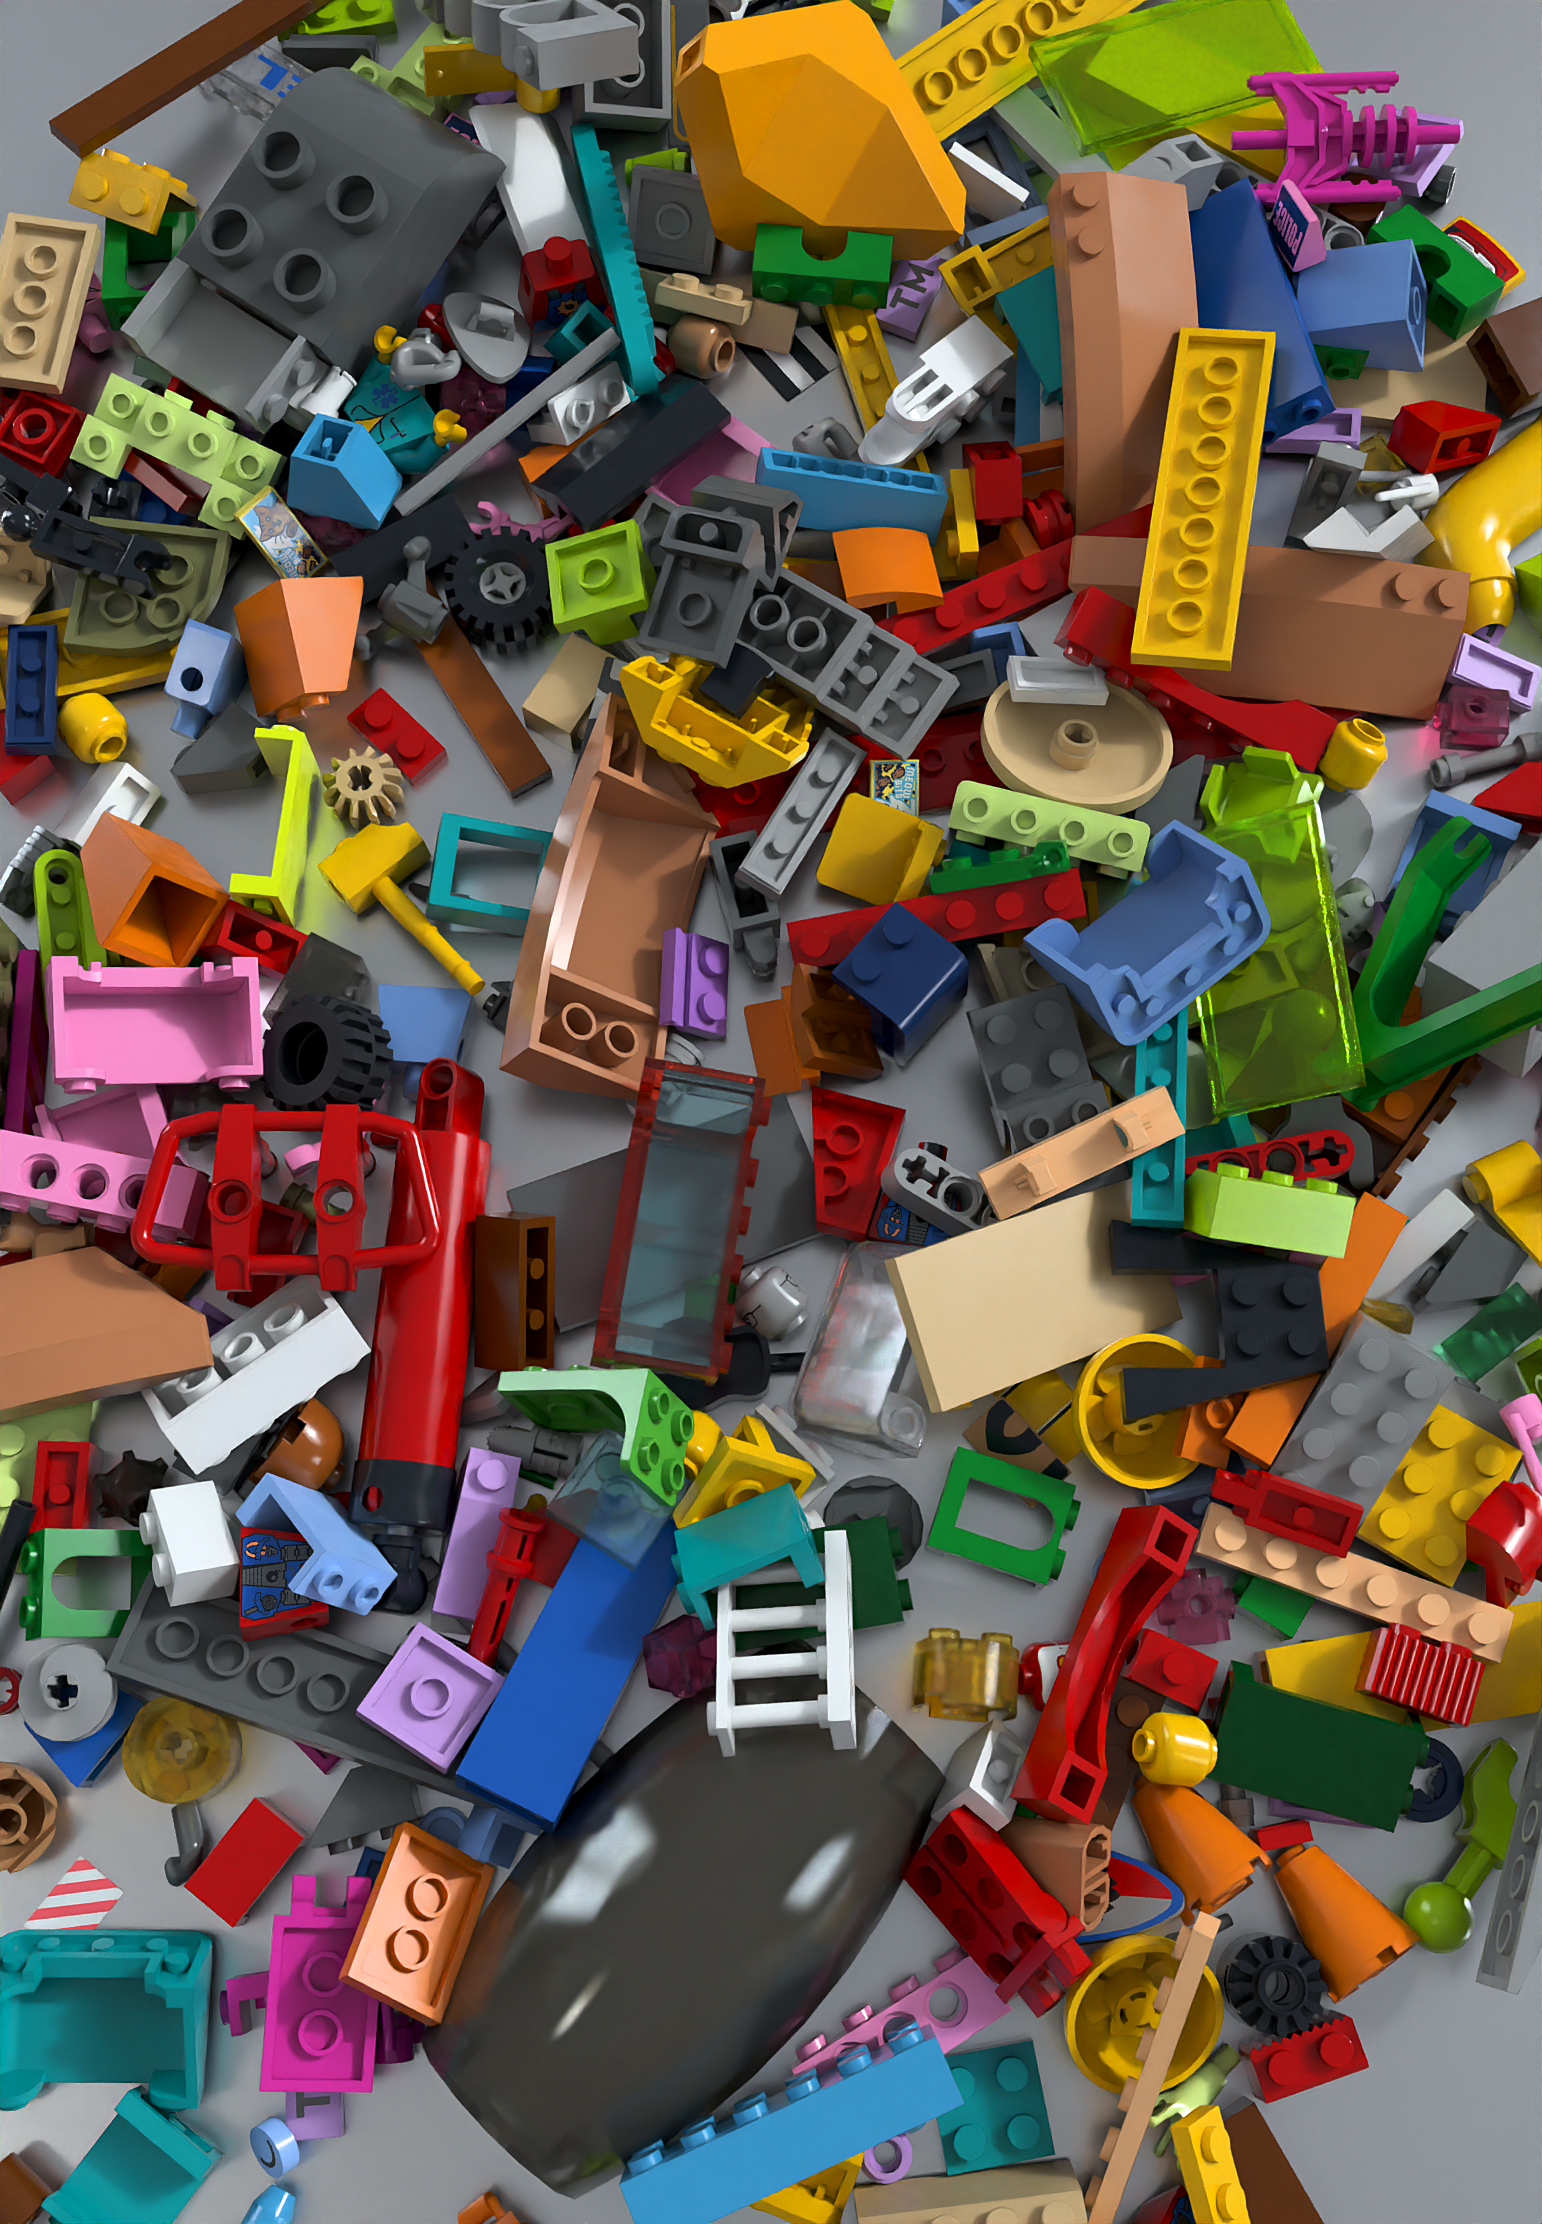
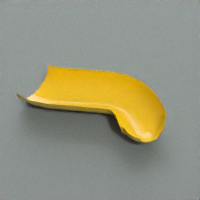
M1542 411L1534 422L1453 482L1438 498L1437 504L1428 511L1423 521V524L1436 540L1414 557L1413 564L1471 573L1466 620L1461 634L1465 633L1471 636L1476 630L1495 623L1502 624L1505 629L1512 621L1515 610L1514 593L1518 592V583L1507 560V556L1515 546L1542 526Z

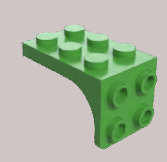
M619 1364L614 1366V1369L594 1370L587 1366L573 1365L568 1370L549 1371L541 1367L528 1366L523 1371L501 1372L497 1391L533 1423L542 1426V1428H552L558 1432L564 1431L568 1433L625 1432L620 1458L622 1472L660 1506L672 1507L675 1505L678 1491L682 1488L685 1479L683 1464L687 1443L691 1440L694 1433L693 1411L651 1370L641 1369L628 1364Z

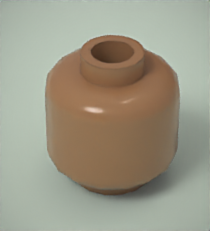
M689 312L674 323L666 335V345L669 352L675 357L677 370L709 380L726 371L733 361L735 342L731 337L730 329L722 321Z

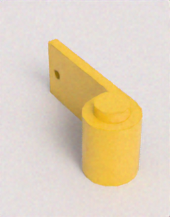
M473 43L423 46L426 97L514 90L519 105L533 113L550 112L557 108L560 103V88L538 91L520 79L518 73L505 69L501 62V56L480 52L475 49Z
M1519 1140L1469 1163L1466 1166V1176L1463 1177L1462 1183L1469 1199L1475 1204L1480 1203L1542 1269V1162L1529 1143L1525 1140Z

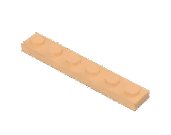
M1214 1502L1208 1504L1193 1554L1386 1625H1389L1390 1622H1395L1412 1627L1421 1632L1422 1638L1440 1644L1441 1641H1447L1464 1646L1473 1651V1657L1492 1664L1501 1663L1515 1612L1351 1552H1348L1346 1559L1245 1525L1242 1518L1232 1514V1509Z
M1200 1911L1193 1929L1182 1925L1171 1957L1181 1961L1175 1980L1168 1976H1164L1153 2008L1163 2012L1157 2030L1146 2026L1135 2056L1136 2059L1145 2063L1139 2080L1128 2076L1117 2106L1118 2109L1127 2113L1121 2129L1111 2125L1099 2158L1109 2162L1103 2179L1093 2175L1085 2195V2209L1091 2212L1088 2224H1113L1222 1921Z

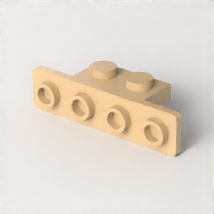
M639 267L643 291L646 293V300L652 320L673 325L683 315L690 312L724 322L730 329L731 337L735 342L782 354H788L791 351L799 313L797 308L745 295L742 289L731 285L718 284L714 287L699 283V279L692 275L673 273L671 276Z

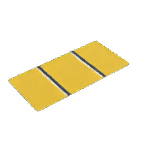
M1054 1369L992 1393L997 1400L1003 1396L1065 1465L1082 1450L1075 1436L1072 1424L1071 1404L1073 1390Z

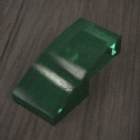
M1515 1282L1501 1296L1486 1305L1440 1343V1346L1465 1375L1475 1383L1542 1328V1312L1518 1282Z

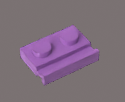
M678 927L663 931L659 1025L676 1026V1030L710 1040L726 1037L729 944L696 933L686 934Z

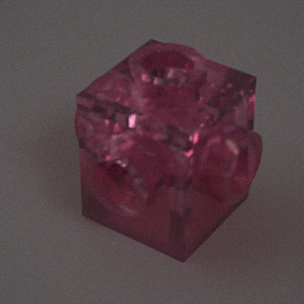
M463 362L458 374L454 378L440 382L438 412L447 409L460 415L459 421L455 424L464 427L466 431H483L494 422L495 413H504L506 386L484 379L467 362Z
M1206 1568L1184 1569L1180 1580L1156 1607L1160 1626L1167 1625L1168 1637L1186 1646L1223 1643L1231 1640L1228 1620L1235 1617V1605L1231 1588H1224L1222 1576L1207 1577ZM1191 1600L1198 1604L1199 1614L1193 1611Z

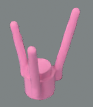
M1533 1393L1512 1401L1504 1406L1498 1414L1516 1443L1517 1448L1522 1451L1521 1459L1534 1490L1542 1497V1467L1533 1448L1534 1445L1542 1442V1403L1538 1396Z

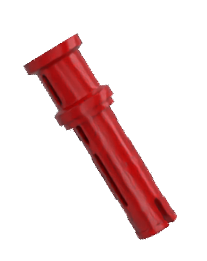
M510 1507L501 1508L498 1515L502 1523L494 1549L489 1550L486 1554V1566L490 1571L465 1650L466 1653L494 1670L496 1665L495 1661L509 1620L520 1579L526 1578L533 1566L529 1558L537 1532H542L546 1521L536 1514Z

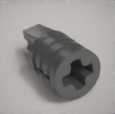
M37 825L32 835L26 839L24 846L18 850L16 857L9 863L0 881V904L8 910L21 915L34 902L32 876L38 858L50 850L61 849L71 853L74 850L60 838ZM57 874L50 875L49 879H54Z

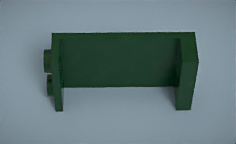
M880 1516L811 1529L818 1553H825L824 1531L846 1530L851 1557L853 1631L893 1623L896 1625L907 1624L905 1611L914 1610L908 1578L902 1580L898 1578L895 1559L904 1558L899 1526L889 1528L887 1518ZM789 1555L778 1561H791L792 1559ZM803 1581L736 1586V1610L816 1605V1599L826 1598L825 1585L818 1586V1584L805 1588ZM710 1589L709 1595L716 1623L713 1633L717 1651L718 1593H712ZM818 1627L736 1632L735 1655L742 1654L745 1650L826 1636V1632H819Z
M1231 1660L1209 1729L1217 1743V1760L1212 1772L1206 1775L1205 1778L1394 1833L1399 1815L1407 1816L1411 1808L1414 1787L1410 1784L1415 1766L1422 1768L1425 1764L1430 1738L1425 1734L1417 1713L1407 1711L1404 1723L1400 1724L1256 1682L1252 1665Z

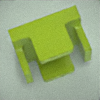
M634 519L545 545L553 621L560 634L583 629L596 646H603L639 635V626L632 614L648 610L657 580L655 569L643 550L640 529Z
M1246 746L1242 757L1245 764L1230 762L1227 772L1224 766L1214 764L1199 804L1207 821L1203 836L1244 860L1295 868L1324 787L1321 775L1299 772L1296 769L1291 754L1288 752Z

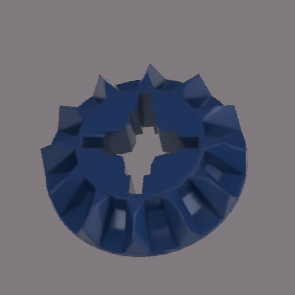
M1429 1737L1430 1745L1425 1764L1422 1768L1415 1766L1418 1770L1437 1767L1431 1773L1432 1776L1426 1781L1430 1788L1428 1790L1430 1795L1425 1794L1421 1788H1415L1409 1813L1407 1816L1400 1815L1401 1818L1421 1823L1438 1821L1449 1815L1461 1799L1464 1788V1776L1460 1762L1448 1746L1432 1737Z

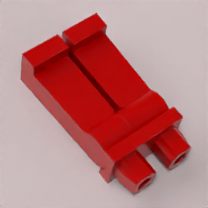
M963 1804L946 1815L927 1839V1844L920 1848L900 1875L986 1976L999 1984L995 1993L1003 2003L1007 2004L1017 1996H1020L1036 2017L1040 2018L1053 2009L1066 1995L1048 1970L1050 1969L1066 1989L1081 1978L1093 1965V1962L1075 1941L1085 1929V1926L1075 1914L1067 1920L1066 1912L1061 1903L1054 1896L1041 1890L996 1830Z

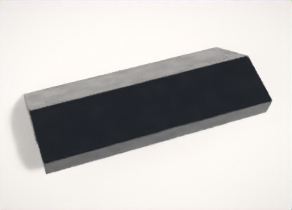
M669 373L657 383V393L640 396L531 482L530 488L560 520L569 515L585 533L595 531L731 423V413L701 381Z

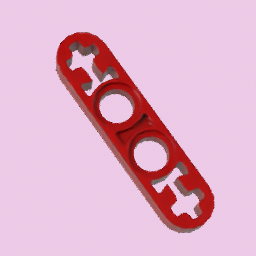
M1326 1129L1185 1158V1179H1189L1200 1166L1208 1165V1170L1216 1171L1218 1163L1226 1161L1238 1162L1242 1167L1249 1168L1248 1177L1261 1179L1263 1170H1268L1266 1167L1267 1157L1273 1152L1285 1151L1295 1160L1296 1167L1290 1174L1294 1176L1293 1184L1303 1185L1306 1184L1307 1177L1328 1180L1344 1175L1350 1169L1353 1162L1355 1146L1351 1138L1344 1132L1336 1129ZM1325 1142H1332L1335 1149H1344L1345 1154L1339 1156L1338 1165L1330 1166L1326 1158L1311 1160L1310 1167L1313 1171L1306 1173L1303 1171L1304 1156L1299 1146H1308V1156L1323 1152Z

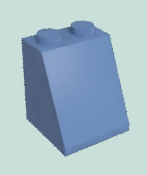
M1412 239L1326 250L1327 256L1325 261L1300 270L1299 274L1293 275L1292 288L1312 344L1369 351L1364 367L1413 373L1423 371L1429 292Z

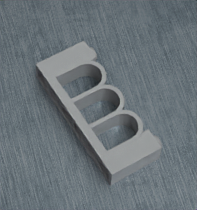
M413 0L418 12L436 24L445 23V28L453 34L472 37L473 46L476 50L485 54L501 56V62L505 69L518 73L520 79L538 91L639 73L638 25L597 0Z

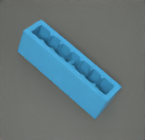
M761 447L755 475L756 484L794 491L804 502L796 526L832 532L871 527L911 529L927 533L929 544L932 547H935L949 497L942 475L767 447Z

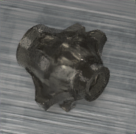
M196 1084L195 1087L185 1093V1096L174 1095L170 1122L202 1112L222 1111L223 1104H246V1101L235 1100L233 1096L220 1091L215 1084ZM218 1131L187 1137L188 1151L197 1153L206 1145L216 1142Z
M132 1450L123 1452V1458L119 1464L108 1473H96L93 1479L94 1485L101 1489L103 1501L96 1509L103 1518L119 1517L130 1525L139 1528V1516L141 1513L147 1512L150 1490L164 1488L163 1478L169 1467L166 1461L160 1457L151 1462L135 1458Z

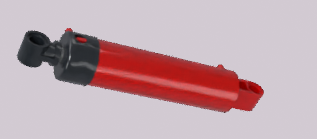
M444 1057L430 1061L421 1073L415 1121L413 1123L421 1135L443 1224V1240L437 1252L423 1262L383 1267L381 1269L358 1459L354 1462L351 1492L339 1491L326 1494L339 1499L348 1511V1521L351 1524L358 1525L363 1529L382 1531V1534H372L371 1541L398 1575L385 1590L381 1599L372 1607L371 1611L403 1617L413 1615L420 1610L428 1593L427 1578L418 1567L420 1551L423 1550L424 1540L413 1537V1535L447 1534L451 1527L457 1477L455 1463L475 1299L476 1214L485 1213L492 1145L479 1139L485 1092L481 1076ZM371 1132L370 1141L374 1145L397 1146L384 1247L415 1243L421 1239L423 1231L401 1141Z

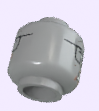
M756 1266L735 1286L741 1293L734 1304L736 1314L747 1325H751L762 1336L767 1337V1340L776 1337L779 1341H782L809 1315L804 1310L808 1303L807 1294L779 1266L771 1267L764 1273Z

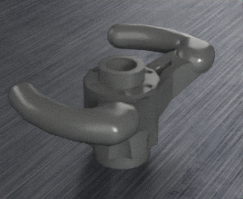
M416 536L404 546L403 553L408 558L407 566L409 568L407 581L405 579L402 580L398 586L390 583L383 592L377 605L379 609L383 610L381 616L383 623L378 625L376 629L369 630L365 635L359 634L355 636L352 656L356 661H368L376 654L381 644L402 634L420 644L423 640L432 644L445 625L449 611L442 607V601L428 594L426 590L425 565L431 555V543L425 536Z

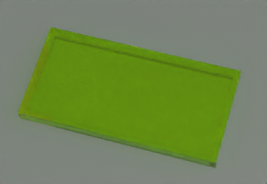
M1176 0L1030 42L1028 56L1080 157L1274 101L1273 97H1256V91H1250L1249 87H1246V81L1250 79V75H1263L1264 72H1292L1293 74L1325 73L1285 0Z
M1313 799L1199 831L1198 833L1247 861L1271 919L1270 933L1266 941L1255 952L1196 998L1213 1114L1222 1119L1367 1086L1319 805Z

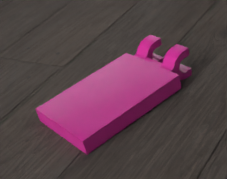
M293 1874L290 1915H273L259 2090L260 2092L372 2093L379 2000L338 1980L370 1897L371 1878L369 1876H347L345 1908L314 1907L316 1876Z

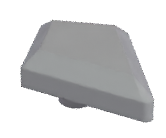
M496 1371L463 1399L460 1428L502 1415L506 1410L512 1418L523 1414L497 1391L501 1372L503 1371Z

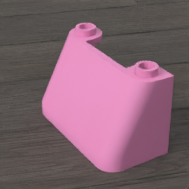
M51 956L44 972L53 1082L54 1084L64 1085V1093L89 1094L96 1092V1086L170 1084H219L220 1091L236 1092L249 1090L250 1082L256 1081L263 1076L258 957H232L231 966H217L215 971L214 962H203L200 967H101V962H91L87 971H85L83 966L78 965V956Z

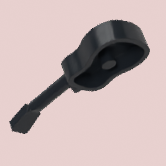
M678 1318L666 1323L657 1332L652 1344L650 1367L651 1371L690 1410L708 1412L722 1403L731 1400L756 1401L766 1395L769 1389L770 1375L774 1373L860 1369V1373L897 1372L900 1369L899 1340L890 1338L859 1344L858 1349L770 1354L767 1337L762 1336L751 1325L724 1328L702 1319Z

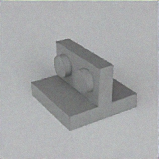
M636 163L632 172L627 223L636 261L711 275L715 264L717 238L714 234L698 175Z

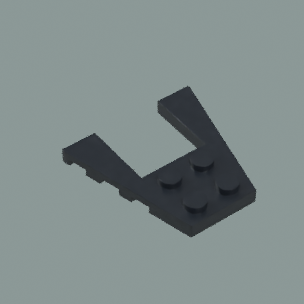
M1112 1220L1110 1222L1108 1233L1112 1275H1213L1221 1368H1123L1119 1373L1123 1425L1133 1424L1139 1419L1159 1414L1163 1416L1183 1411L1189 1406L1213 1400L1217 1402L1233 1398L1236 1394L1259 1388L1264 1390L1324 1374L1329 1369L1319 1269L1144 1226H1131V1223L1119 1220Z

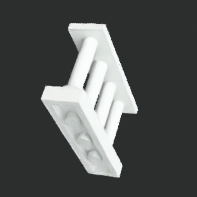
M846 1530L824 1531L825 1553H818L826 1580L818 1583V1586L825 1585L826 1598L816 1599V1605L736 1610V1586L801 1582L802 1579L792 1560L773 1562L711 1589L712 1593H718L716 1701L707 1702V1727L709 1736H718L723 1757L735 1756V1729L814 1723H819L820 1729L830 1728L834 1750L856 1749L851 1557ZM818 1627L819 1632H826L827 1645L817 1646V1652L735 1657L736 1632ZM812 1674H818L820 1680L827 1679L828 1694H818V1700L735 1706V1680Z

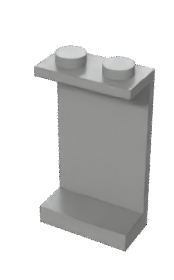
M177 257L173 258L120 328V331L135 352L263 434L267 432L273 423L278 422L284 416L288 402L300 386H304L310 381L314 374L315 366L319 362L304 337L298 335L294 342L285 338L201 285L191 267Z

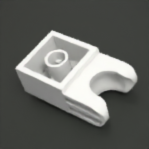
M974 314L919 356L905 380L894 389L886 402L884 417L870 428L860 443L858 453L864 463L901 468L936 440L944 444L959 429L962 419L965 418L970 423L984 410L988 404L984 396L986 394L990 395L1005 380L1007 374L1003 369L1014 353Z

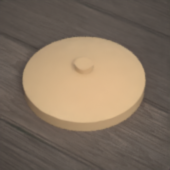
M1007 679L991 695L986 705L980 730L981 746L988 764L998 778L1012 791L1112 815L1123 814L1142 806L1159 791L1172 761V735L1160 711L1145 700V695L1133 686L1127 690L1107 680L1109 695L1106 704L1082 705L1012 702Z

